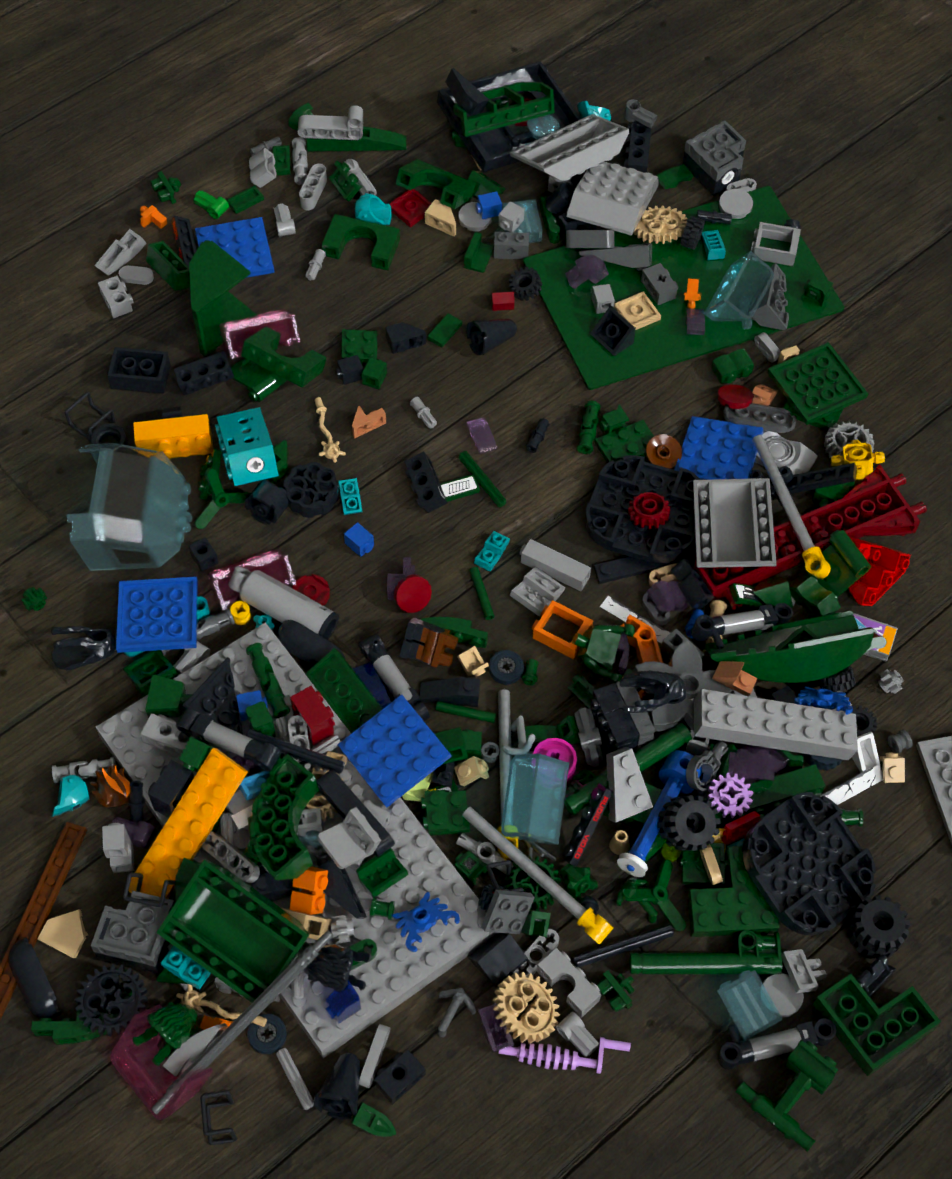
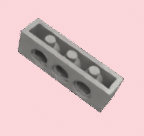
M152 713L140 733L143 743L180 757L182 756L183 749H186L185 745H188L187 742H181V740L191 738V736L180 732L175 726L177 722L170 721L164 715L159 714L157 716ZM166 731L171 732L168 735H162ZM208 742V745L226 754L227 750Z

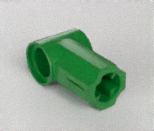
M199 190L193 199L196 205L207 210L214 219H218L229 208L228 202L223 197L215 198L203 190Z

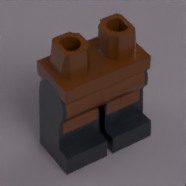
M417 618L411 619L408 622L405 640L403 641L399 657L418 660L436 668L439 665L450 666L453 655L445 653V648L448 647L454 650L458 638L451 635L448 629H443Z

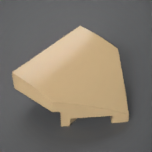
M81 910L48 919L38 940L72 958H76L86 939L85 936H88L81 918Z

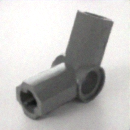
M579 709L574 714L587 765L593 767L600 766V763L604 761L598 727L596 728L591 709Z

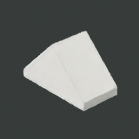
M873 732L858 736V751L852 756V759L860 773H863L877 764L880 766Z

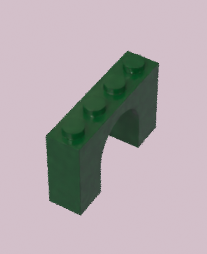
M418 159L399 168L396 185L408 190H412L420 185H430L442 189L440 203L453 209L472 199L476 184Z
M335 214L322 243V250L326 253V257L340 259L345 245L350 240L359 237L368 238L376 244L371 255L372 267L388 271L400 242V229Z
M267 326L244 341L241 356L300 387L305 386L323 372L327 357L314 350H310L298 358L285 357L276 353L275 350L278 349L281 333Z

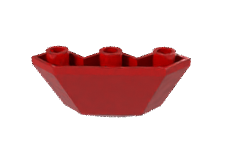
M850 537L870 563L871 569L851 585L848 590L858 604L873 606L905 573L909 566L911 555L876 543Z

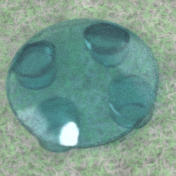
M551 115L527 121V126L532 132V136L536 139H540L560 129L559 122Z

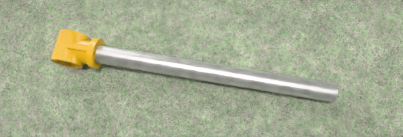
M755 436L752 441L804 550L802 557L805 561L806 570L818 579L827 577L831 569L830 564L825 560L820 548L814 546L763 436Z
M508 690L498 691L501 826L497 828V831L518 848V829L516 826H513L512 755L501 749L502 745L511 747L510 692ZM497 847V852L501 854V857L511 861V859Z
M468 807L462 816L571 912L578 919L577 924L585 928L584 931L598 944L603 942L614 929L610 923L599 914L595 915L592 908L586 910L472 807Z

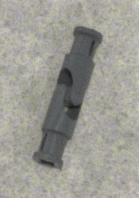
M227 608L225 612L200 620L197 623V640L203 636L220 631V628L226 625L235 624L230 610ZM160 650V651H161V653H162L163 655H166V652H168V651H170V650Z

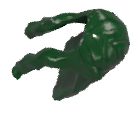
M170 1002L165 1008H159L147 1016L151 1027L138 1037H133L132 1041L135 1045L139 1046L160 1033L167 1043L153 1057L152 1062L159 1066L171 1051L177 1048L180 1049L181 1044L187 1042L191 1036L199 1031L197 1027V1011L189 1005L173 1004Z

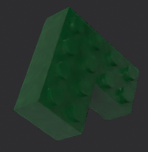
M728 846L725 852L728 888L692 889L689 891L687 897L691 937L740 935L745 930L760 934H774V932L778 931L779 919L745 868L742 854L743 846Z
M852 974L817 996L813 1003L823 1018L829 1019L835 1024L836 1036L867 1077L931 1033L941 1023L913 986L878 1009Z

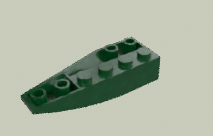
M364 126L363 136L359 140L306 138L307 151L406 150V135Z

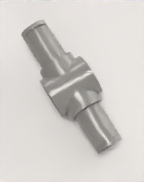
M462 833L460 835L461 838L459 837L456 842L457 845L469 850L486 864L506 860L501 857L500 853L495 851L491 843L477 842L465 833ZM488 852L491 855L489 857H483L481 856V853ZM507 865L495 867L506 874Z

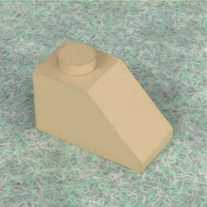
M435 199L425 211V224L455 237L456 222L451 208Z

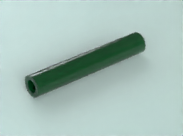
M473 567L469 571L485 619L491 620L495 616L479 568Z
M440 701L436 705V711L491 723L495 722L496 713Z

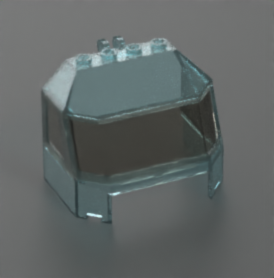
M117 443L87 444L85 448L78 449L80 453L90 452L97 463L89 513L67 514V521L72 523L73 532L69 533L70 541L90 571L161 567L180 551L181 543L184 541L183 532L187 533L191 530L188 522L192 521L191 513L186 511L189 507L187 499L191 493L190 484L187 483L185 477L163 451Z

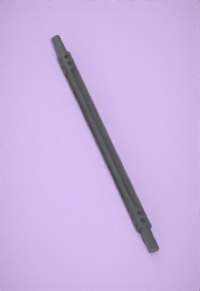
M327 930L313 945L310 944L166 1089V1093L151 1107L152 1111L158 1114L172 1099L175 1100L319 955V951L334 937L333 934Z

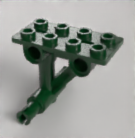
M800 1040L787 1058L788 1062L785 1065L795 1073L792 1077L793 1081L776 1103L765 1094H758L744 1081L738 1087L736 1093L751 1104V1110L758 1112L770 1124L782 1132L786 1139H793L808 1152L816 1140L799 1128V1122L788 1113L803 1093L809 1091L811 1087L822 1095L833 1082L838 1069L835 1067L837 1064L826 1055L822 1057L816 1052L818 1048L808 1040L806 1042Z

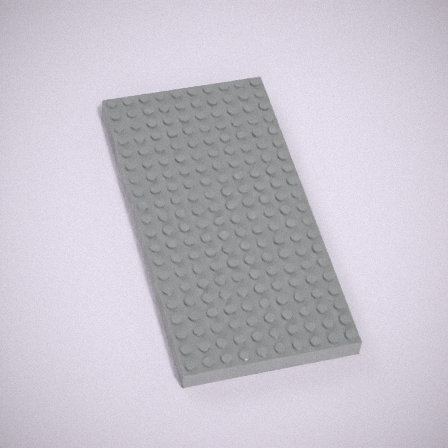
M266 622L173 679L184 683L186 694H193L228 657L230 658V668L235 684V696L260 690L261 696L265 697L258 677L251 665L250 655L246 653V648L249 645L261 643L263 646L262 651L268 657L284 693V701L290 707V713L284 717L287 724L289 719L293 717L290 697L309 686H312L315 692L317 691ZM148 695L96 726L99 737L119 766L124 768V773L131 782L141 781L143 783L145 803L163 828L169 818L154 811L148 790L151 784L160 777L162 768L168 765L171 760L180 765L183 764V761L179 759L180 756L143 743L140 733L149 719L145 710ZM324 699L323 704L325 705V707H330V705ZM267 702L268 712L270 713V715H271V717H272V719H273V724H274V729H275V734H276V737H275V738H279V734H278L276 725H275V723H274L275 720H276V719H279V718H274V716H273V712H274V711H273V708H272L271 704H268V702ZM331 708L334 714L332 719L335 722V726H333L334 735H337L340 741H343L351 733ZM239 713V719L242 724L243 735L246 736L248 730L250 729L248 721H241ZM181 716L167 718L170 721L177 722ZM295 722L296 735H299L300 725L298 722ZM166 731L162 735H168L171 732ZM184 738L181 742H187L189 738ZM301 740L294 742L295 745L305 747V743ZM309 740V748H310V750L313 749L314 747H316L317 745L321 744V743L324 742L325 740L321 741L320 743H318V744H316V745H314V746L312 745V743H311L310 740ZM339 746L331 751L339 754H344L343 751L339 748ZM227 751L225 754L248 771L244 778L266 771L258 767L254 762ZM348 758L343 772L338 773V776L343 779L345 784L364 805L369 802L390 812V822L385 830L395 842V845L391 847L395 857L408 872L406 877L376 896L377 901H395L394 914L406 910L409 912L419 905L418 902L427 892H430L429 901L439 898L438 904H447L448 906L446 910L442 911H456L459 914L460 922L456 924L454 922L455 918H449L447 920L448 924L445 926L442 920L439 919L429 930L418 934L421 936L422 942L416 941L412 943V946L417 947V951L411 952L405 945L409 932L403 938L400 935L402 928H396L400 919L392 918V920H388L387 917H370L373 897L360 883L356 871L346 867V872L367 918H355L326 893L323 913L314 915L331 918V923L336 922L335 916L345 915L346 920L352 919L354 935L349 936L350 942L339 943V938H332L328 942L330 945L337 944L346 948L364 939H371L376 943V957L370 962L351 970L349 975L365 981V989L361 991L359 987L348 984L344 991L337 992L332 988L323 986L319 981L308 980V975L304 973V997L302 999L296 1000L291 998V983L279 994L323 1059L475 952L497 934V932H485L481 928L486 912L478 905V897L404 801L399 798L386 808ZM311 764V769L315 768L316 771H319L320 766ZM225 808L224 811H223V813H229V812L226 810V808ZM333 812V819L326 816V821H323L324 831L342 823L344 819L335 812ZM232 818L234 847L243 852L250 841L249 830L245 828L238 829ZM219 822L216 833L221 835V826ZM318 840L301 842L305 847L307 844L314 848H318L320 845ZM202 846L193 859L200 863L203 860H207L223 868V865L205 851ZM309 854L313 867L317 868L322 865L315 856ZM328 854L326 858L328 861L332 860V858ZM374 854L370 855L367 862L376 856ZM291 896L273 901L280 908L290 910ZM307 938L304 948L311 943H315V939ZM364 946V951H363V952H367V953H370V954H371V949H372V948H368V946Z

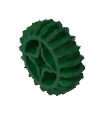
M536 856L535 861L532 862L557 884L561 883V878L556 877L559 873L558 870L551 871L554 867L553 863L547 866L546 858L539 862V856ZM516 863L512 864L513 869H511L510 876L505 877V882L509 883L505 885V889L510 890L521 887L524 889V892L531 893L535 897L531 907L535 908V911H539V906L546 910L547 903L552 906L554 904L553 899L555 898L548 892L539 898V890L544 888L532 879L534 884H536L534 892V887L530 884L531 877L529 875L526 879H522L521 882H516L518 876L525 871Z

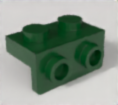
M335 161L334 164L337 169L329 179L344 199L350 201L362 186L358 182L359 178L350 172L351 168L345 162Z
M392 848L380 857H374L356 869L360 883L373 898L408 875L407 869L395 857Z

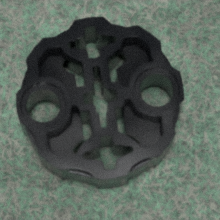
M310 462L306 465H298L291 469L290 475L284 480V489L288 494L286 496L289 502L288 507L293 512L300 513L303 517L313 518L316 515H325L332 510L334 503L338 502L339 487L336 475L331 468H326L320 463Z

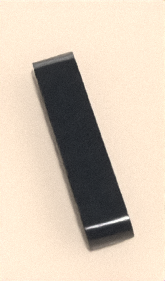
M329 770L316 780L320 793L343 819L355 807L365 816L367 822L381 839L373 853L376 857H380L395 845L391 835L334 770Z

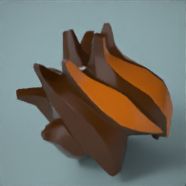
M113 764V768L111 766L108 767L107 773L104 768H101L102 775L95 771L98 782H91L90 784L97 790L92 791V794L96 797L99 804L104 807H118L128 802L130 798V781L124 777L123 767L117 772L116 765Z

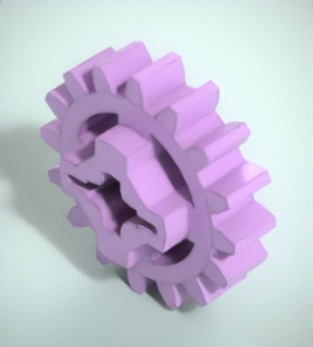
M727 773L725 778L720 774L717 778L718 781L714 779L711 783L712 786L708 789V792L711 794L708 795L707 799L713 800L710 807L716 806L718 813L720 811L723 812L724 818L727 814L734 818L735 813L742 816L743 810L747 812L749 809L748 805H751L753 801L749 798L753 795V791H748L751 785L744 784V777L740 780L737 779L738 774L731 777ZM724 784V789L717 791V789ZM743 800V803L736 807L737 801Z

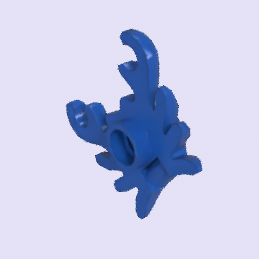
M805 686V690H800V694H798L794 701L798 705H812L817 708L845 711L846 715L853 712V707L850 706L849 697H845V692H833L828 689L816 690Z
M427 892L418 902L419 905L409 912L406 910L392 916L395 919H400L396 928H402L401 937L404 938L409 932L405 945L411 952L417 951V947L412 946V943L416 941L422 942V938L418 934L429 930L439 919L442 920L445 926H447L449 918H455L454 922L456 924L460 922L459 914L456 911H442L446 910L448 906L447 904H438L439 898L429 901L430 892Z

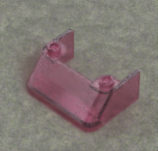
M284 309L220 324L219 328L227 355L231 359L241 357L244 341L266 326L281 333L279 343H283V346L294 344L293 341L300 343L295 314Z
M281 550L270 551L207 574L222 610L230 608L240 598V592L228 586L235 567H243L251 572L260 570L287 586H290L289 583L296 585L288 557Z
M159 1004L133 1016L111 1052V1061L152 1115L158 1120H163L171 1116L201 1090L213 1069L210 1067L185 1079L174 1098L158 1114L152 1111L151 1107L166 1093V1089L178 1077H175L163 1067L168 1060L167 1058L159 1066L152 1062L153 1057L159 1051L157 1045L161 1038L160 1033L139 1046L135 1045L132 1039L143 1034L146 1029L151 1027L147 1016L162 1008Z

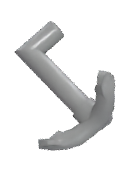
M519 716L511 724V731H517L518 748L502 745L501 749L511 755H522L526 758H532L533 751L529 750L535 741V735L531 733L526 741L524 718Z

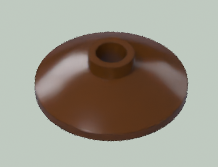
M660 434L650 439L646 446V455L651 464L671 469L676 466L678 458L681 460L682 449L675 438ZM660 452H663L665 456H661Z

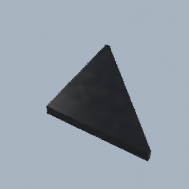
M227 657L182 705L181 709L183 711L186 708L193 709L199 714L202 713L213 718L216 723L243 734L242 724L239 719L237 697L234 691L233 673L230 668V658Z

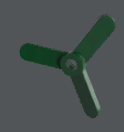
M208 468L205 476L212 491V500L196 519V527L204 529L221 507L226 506L228 503H245L250 493H225L216 470Z
M667 859L661 863L653 889H624L621 896L626 901H651L660 908L672 927L680 932L686 928V922L668 898L666 889L673 866L671 861Z

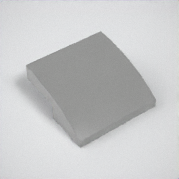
M534 567L524 576L523 581L511 590L510 596L540 617L546 605L549 606L552 600L556 601L564 592L565 587L537 567Z

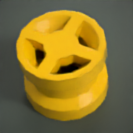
M236 601L232 604L230 611L237 625L248 623L251 619L249 605L244 601Z

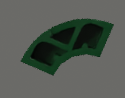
M800 574L789 583L791 597L799 606L803 604L808 608V613L813 617L833 614L841 608L837 596L832 591L822 587L813 575Z

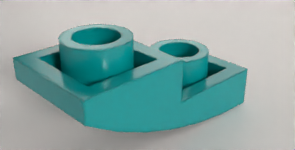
M357 478L339 481L344 515L362 513Z
M493 531L485 541L484 548L475 558L474 564L491 572L509 544L510 538Z
M175 946L171 948L161 962V965L168 971L199 990L211 974Z

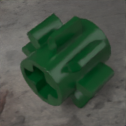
M31 587L23 593L24 598L21 601L28 611L31 609L38 611L45 606L47 597L41 588L36 590L34 587Z

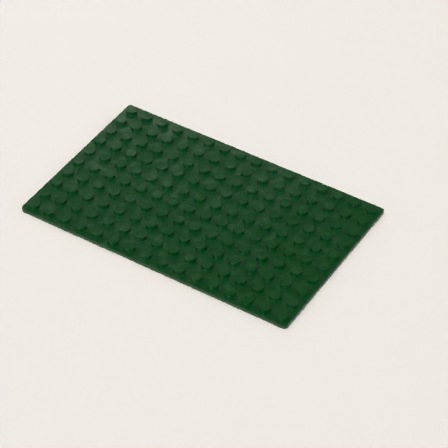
M770 186L747 192L752 197L753 206L751 212L746 217L741 219L731 218L730 225L722 223L711 224V222L705 221L702 232L719 231L726 251L724 259L707 260L702 236H700L701 238L695 250L681 246L682 237H678L677 240L671 239V243L665 241L664 244L661 241L655 244V241L651 242V266L661 263L669 271L672 280L676 281L678 285L676 299L661 305L656 304L641 282L642 270L637 271V268L622 266L579 254L581 250L596 248H566V246L524 258L523 263L525 267L529 269L532 267L540 276L542 290L538 292L589 390L747 342L763 332L769 335L782 331L780 329L760 326L751 318L749 313L754 297L774 264L753 259L754 252H751V246L753 241L756 242V239H753L755 228L759 229L760 222L784 226L786 220L790 219ZM720 200L684 210L682 214H685L688 223L690 216L696 217L698 209L710 212L716 210L718 213H722L719 208ZM614 231V246L626 247L632 244L649 243V240L642 241V238L638 239L634 232L632 235ZM800 235L794 265L789 266L776 263L786 276L787 291L784 292V296L788 301V305L785 306V312L789 313L787 329L844 310V305L833 287L829 290L831 294L822 307L819 301L805 295V283L808 279L811 280L814 274L826 280L828 279ZM761 237L760 247L789 252L791 242ZM688 278L699 279L698 292L701 293V300L695 301L696 307L692 310L687 306L689 300H684V293L687 292ZM610 284L615 299L614 303L644 291L660 313L661 320L635 330L634 343L616 356H613L590 334L604 315V313L596 314L592 301L593 286Z

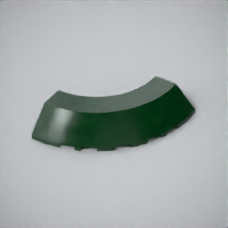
M287 754L269 772L270 776L265 783L262 782L260 786L261 791L258 797L255 798L252 806L253 814L250 822L255 852L261 864L275 880L296 879L313 865L308 849L298 839V825L304 808L319 791L315 776Z

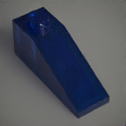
M371 662L353 668L383 708L388 706L391 701Z

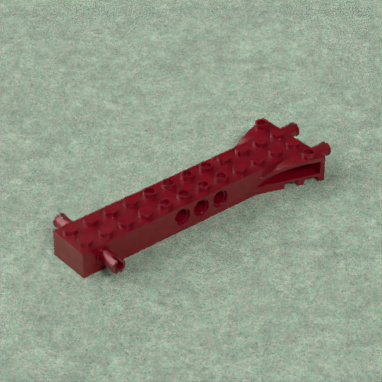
M879 465L872 474L867 475L861 484L856 485L842 499L800 517L814 546L819 547L822 552L831 545L829 543L830 535L836 530H844L849 537L856 539L866 535L905 536L906 534L916 533L920 523L917 515L926 513V505H923L924 503L920 501L915 505L909 506L897 489V487L906 484L905 476L902 477L903 474L900 473L889 478L882 466ZM790 521L774 527L776 566L697 568L696 561H694V571L701 575L714 595L710 603L713 600L726 597L733 610L740 608L743 604L734 603L729 588L733 583L750 586L805 562L802 557L804 550Z

